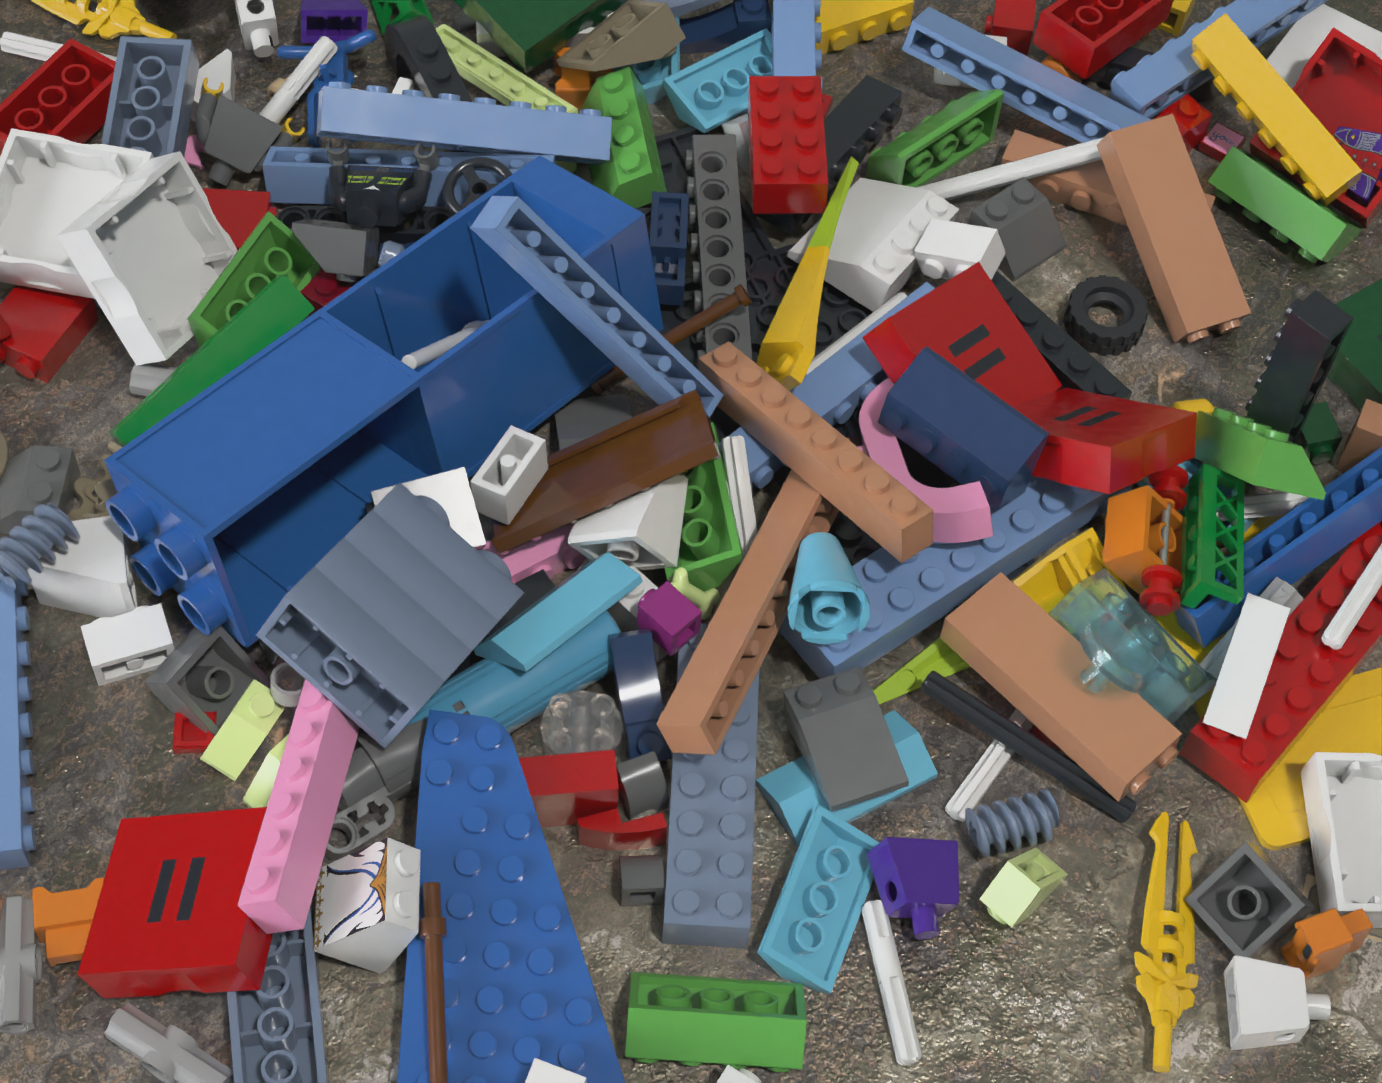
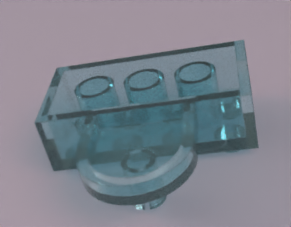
M1105 568L1079 582L1049 612V615L1081 643L1083 650L1092 662L1080 674V678L1084 684L1090 679L1095 678V681L1088 687L1094 693L1099 694L1111 681L1126 691L1140 695L1173 725L1185 716L1216 685V681L1141 607Z

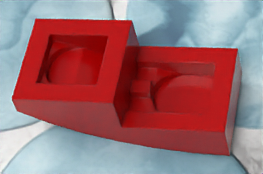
M616 808L578 818L576 837L580 845L591 848L618 851L640 850L666 845L668 826L663 812L622 823Z

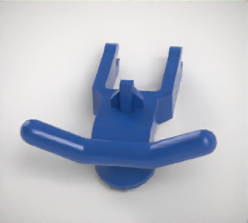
M365 30L349 39L334 42L338 47L336 53L327 64L319 65L320 72L314 79V88L307 95V135L312 148L321 147V136H316L319 91L323 86L329 87V82L353 84L355 76L348 69V54L373 43L377 38L374 30ZM283 45L277 49V55L281 59L303 60L313 46Z

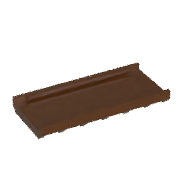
M697 390L690 391L547 456L548 470L511 523L507 525L492 518L494 530L492 543L497 552L502 556L508 554L511 549L531 540L537 541L543 535L567 524H575L578 522V519L605 507L607 509L615 506L614 503L641 491L646 492L652 486L676 475L682 476L696 466L710 460L720 459L721 456L711 423Z

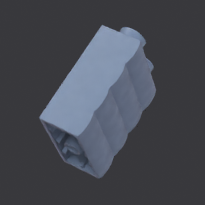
M399 483L283 597L256 636L382 747L386 748L524 592L511 581L510 570L498 555L487 550H476L450 527L449 517L437 501L423 495L415 496Z

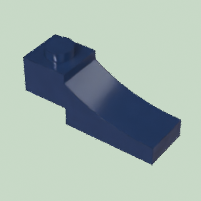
M733 0V2L714 11L679 19V26L686 37L680 42V54L719 52L765 28L771 33L772 17L768 0Z
M652 191L649 243L659 304L683 306L689 194Z
M647 628L609 635L618 710L622 719L626 756L630 760L655 751L658 761L672 759L671 749L657 726L664 707L657 674L652 632Z

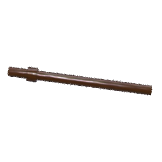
M439 882L423 883L424 918L419 919L420 938L425 939L430 1083H448L443 938L447 937L446 918L442 917L441 885Z

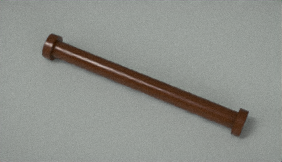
M739 284L734 287L735 292L662 336L674 346L739 306L744 305L747 307L752 304V301L744 287ZM615 366L591 384V387L599 395L605 391V386L624 376L625 373L618 366Z

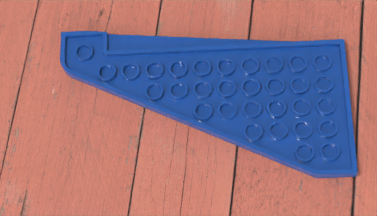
M430 709L422 749L415 848L421 850L419 919L424 918L423 883L439 882L441 885L442 917L446 918L447 937L443 938L448 1083H525L534 1058L587 1078V1083H625L510 734L500 723L488 717ZM420 923L418 934L407 946L397 1083H430L425 939L420 938Z

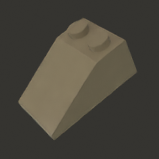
M628 0L558 58L556 62L560 67L595 72L664 59L672 55L677 50L676 46L686 37L667 3Z

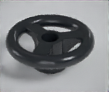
M475 157L462 161L449 172L444 182L443 196L447 207L455 215L482 196L476 195L477 193H487L499 184H489L486 180L479 179L474 169L486 168L493 170L502 177L503 181L512 175L511 171L503 163L492 158ZM463 175L469 183V190L467 192V199L460 206L454 195V187L457 180Z

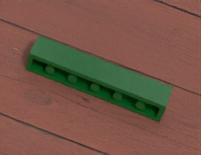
M284 274L276 276L108 433L124 447L307 319L308 315L315 308Z

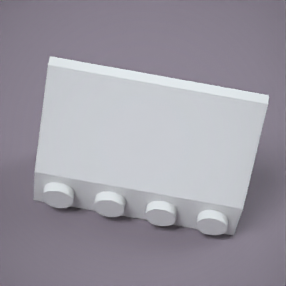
M859 178L849 189L832 241L824 280L874 312L894 297L920 268L914 250L930 220L934 218L954 222L959 209L930 190ZM820 220L789 250L787 256L800 264Z

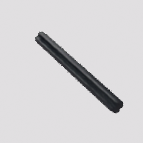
M931 671L921 685V690L1121 822H1126L1135 811L1137 804L1134 800L1125 796L1118 802L1076 762L938 672Z

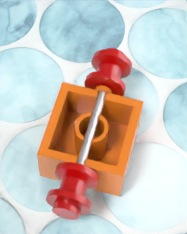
M1178 465L1150 474L1149 483L1154 488L1146 485L1108 498L1107 516L1105 517V541L1102 550L1103 564L1128 584L1130 588L1135 590L1140 595L1139 603L1141 607L1155 616L1168 615L1180 607V595L1177 591L1180 590L1182 583L1181 548L1183 516L1177 511L1183 509L1187 504V494L1182 489L1188 484V473Z

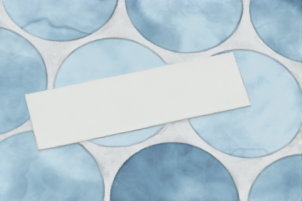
M1250 593L1247 594L1202 723L1244 739L1247 738L1291 608Z

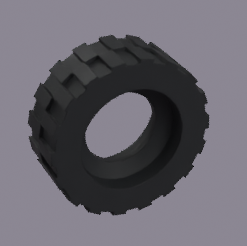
M1099 275V277L1094 278L1092 276L1087 278L1086 281L1078 283L1076 289L1072 290L1064 315V327L1068 330L1067 334L1086 349L1087 352L1097 353L1099 356H1117L1122 352L1130 351L1132 346L1138 344L1149 315V309L1146 307L1147 300L1141 295L1142 292L1132 286V283L1127 280L1123 281L1116 276L1107 277L1106 275ZM1096 304L1109 305L1118 309L1123 314L1124 321L1118 327L1102 326L1089 318L1088 311L1091 306Z

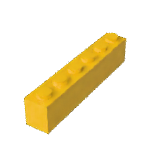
M1226 13L1192 39L1193 53L1191 57L1201 70L1204 71L1208 68L1215 76L1213 83L1225 97L1228 94L1232 96L1238 103L1235 108L1239 115L1247 123L1252 120L1260 129L1257 134L1262 142L1269 149L1274 146L1282 155L1280 158L1282 165L1291 175L1297 172L1305 182L1302 185L1305 192L1313 201L1316 202L1320 199L1327 206L1360 180L1362 170Z

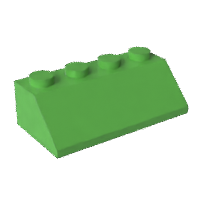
M630 66L597 78L580 110L601 111V116L612 117L610 160L602 165L589 164L593 185L633 208L642 207L652 203V191L667 192L645 90Z
M1000 89L968 93L959 100H952L945 109L934 116H927L918 126L908 132H902L893 142L885 147L875 149L868 157L865 178L915 188L929 183L994 140L1004 92Z
M1234 146L1231 147L1208 180L1209 183L1216 187L1213 192L1216 196L1228 204H1231L1233 200L1244 207L1241 212L1243 215L1257 224L1264 220L1272 226L1269 232L1286 244L1290 239L1301 246L1298 253L1313 263H1316L1318 259L1329 263L1362 231L1343 216L1325 206L1321 201H1313L1305 190L1251 153Z
M269 211L263 216L187 318L199 347L276 276L284 274L301 291L321 267L292 230Z
M1215 407L1213 413L1198 411L1194 458L1252 485L1324 500L1326 495L1303 447L1288 441L1290 434L1271 429V426L1254 422L1253 419L1237 415L1236 412Z
M713 422L711 427L721 458L705 462L684 474L688 478L678 563L677 567L665 568L666 578L669 582L672 581L675 570L679 567L685 568L688 573L689 583L702 591L719 587L744 558L716 426Z
M631 972L625 1057L635 1058L643 1063L674 1060L687 1066H698L703 1063L723 1064L725 1067L730 1065L735 1069L747 1066H762L775 1072L803 1069L807 1024L803 983Z

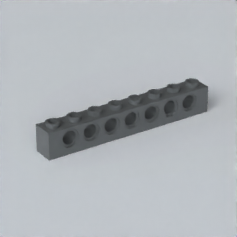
M693 135L692 149L685 150V170L692 171V177H687V194H689V199L694 198V205H689L688 221L689 226H695L696 233H690V254L697 255V261H692V283H699V290H694V313H700L735 292L734 287L739 284L747 292L736 135ZM739 306L695 333L696 343L703 342V350L697 351L698 371L699 358L728 341L752 360L748 306Z

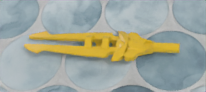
M30 0L54 15L77 26L86 21L89 22L82 31L86 35L100 34L102 39L112 40L120 35H145L149 38L177 39L175 33L147 22L137 10L136 0H95L98 3L95 12L88 9L91 0H76L74 4L68 2V0Z
M1162 812L1157 817L1149 831V835L1155 842V851L1141 934V945L1148 953V956L1137 951L1134 952L1135 965L1140 975L1135 977L1137 990L1146 999L1152 1026L1155 1027L1152 1069L1160 1073L1170 1071L1172 1029L1175 1028L1182 1012L1193 1007L1195 995L1190 989L1197 987L1199 976L1196 974L1186 973V966L1195 963L1194 909L1185 900L1193 892L1190 858L1193 854L1198 853L1189 823L1187 820H1184L1180 823L1176 912L1164 910L1169 815L1167 812ZM1164 925L1174 926V934H1163ZM1162 953H1172L1173 961L1163 962Z

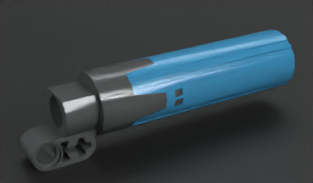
M607 610L527 672L484 658L447 679L386 748L382 747L363 729L359 730L338 805L341 812L335 815L332 829L339 828L344 830L349 839L348 845L343 848H335L328 842L324 857L331 860H339L382 836L395 819L393 802L419 788L422 749L430 709L488 717L500 723L510 734L613 672L609 635L621 633ZM368 808L373 813L379 810L383 813V817L379 821L380 825L373 820L362 826L360 831H358L356 824L366 817L369 812Z

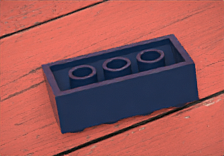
M925 347L920 351L890 389L878 419L880 425L960 484L965 485L980 481L989 505L997 511L1025 493L1049 437L1047 431L929 347Z

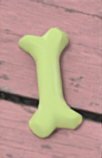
M679 567L674 571L670 583L702 611L701 620L708 619L711 616L713 606L720 599L719 591L715 588L702 591L688 581L687 570Z

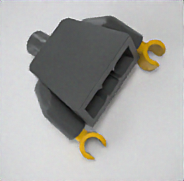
M204 78L200 93L201 97L195 112L197 139L205 146L204 151L216 157L208 175L209 178L228 186L236 168L248 174L252 170L263 172L262 165L270 146L292 147L304 133V127L299 132H293L289 128L292 118H288L280 126L222 96L224 89L222 82L218 90L209 89L207 87L209 78Z

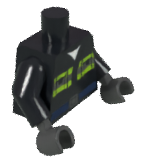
M331 139L327 141L328 160L333 164V166L329 167V195L341 211L347 212L348 223L358 224L364 228H372L375 225L398 226L409 214L424 207L433 176L430 170L435 169L440 163V158L434 144L432 145V151L428 155H424L422 143H418L415 146L414 153L419 163V170H417V168L349 165L347 168L344 166L350 158L347 140L344 139V148L340 151L332 150Z

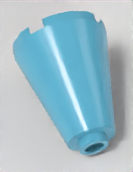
M817 532L805 537L800 544L787 616L789 626L792 630L795 628L800 632L802 639L823 645L841 643L848 640L847 634L857 628L861 632L870 619V602L839 540L830 533Z

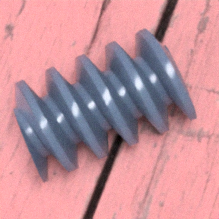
M52 503L36 506L34 516L27 515L22 519V527L14 526L10 529V538H0V579L11 588H17L16 579L26 584L32 582L27 571L29 568L38 573L44 571V567L39 560L41 557L52 563L56 561V556L51 549L53 546L66 552L68 545L64 540L65 536L74 541H78L81 537L70 518Z
M1045 788L1039 790L1037 795L1030 792L1023 794L1021 799L1017 796L1010 797L1006 803L998 800L992 802L990 807L986 804L978 805L975 811L966 808L965 820L972 843L978 848L983 858L990 857V844L994 845L999 854H1003L1006 851V840L1010 841L1014 850L1021 849L1022 836H1025L1030 846L1036 845L1037 832H1040L1045 842L1052 841V829L1059 827V811L1051 792Z

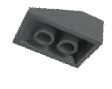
M627 394L576 397L553 413L557 452L631 419Z
M860 666L783 691L785 723L831 812L909 786V780L876 695Z

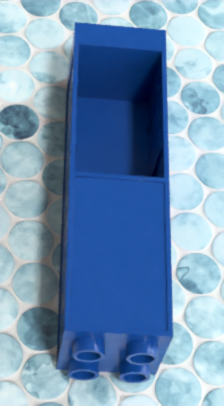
M539 155L104 460L118 492L106 501V507L121 531L131 540L139 542L141 549L129 558L131 566L139 579L157 596L162 595L170 588L179 593L177 599L181 609L191 623L203 634L209 635L222 626L228 634L248 648L259 639L256 634L283 597L367 515L365 504L371 502V491L465 467L467 477L470 478L478 472L510 426L529 433L616 366L470 228L492 196H518L642 317L660 332L664 328L645 214ZM489 320L434 361L414 370L401 362L404 356L462 331L464 326L472 321Z

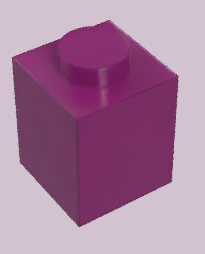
M665 582L657 590L654 588L650 589L639 600L637 626L640 629L649 628L652 632V640L670 656L700 633L702 611L670 582Z

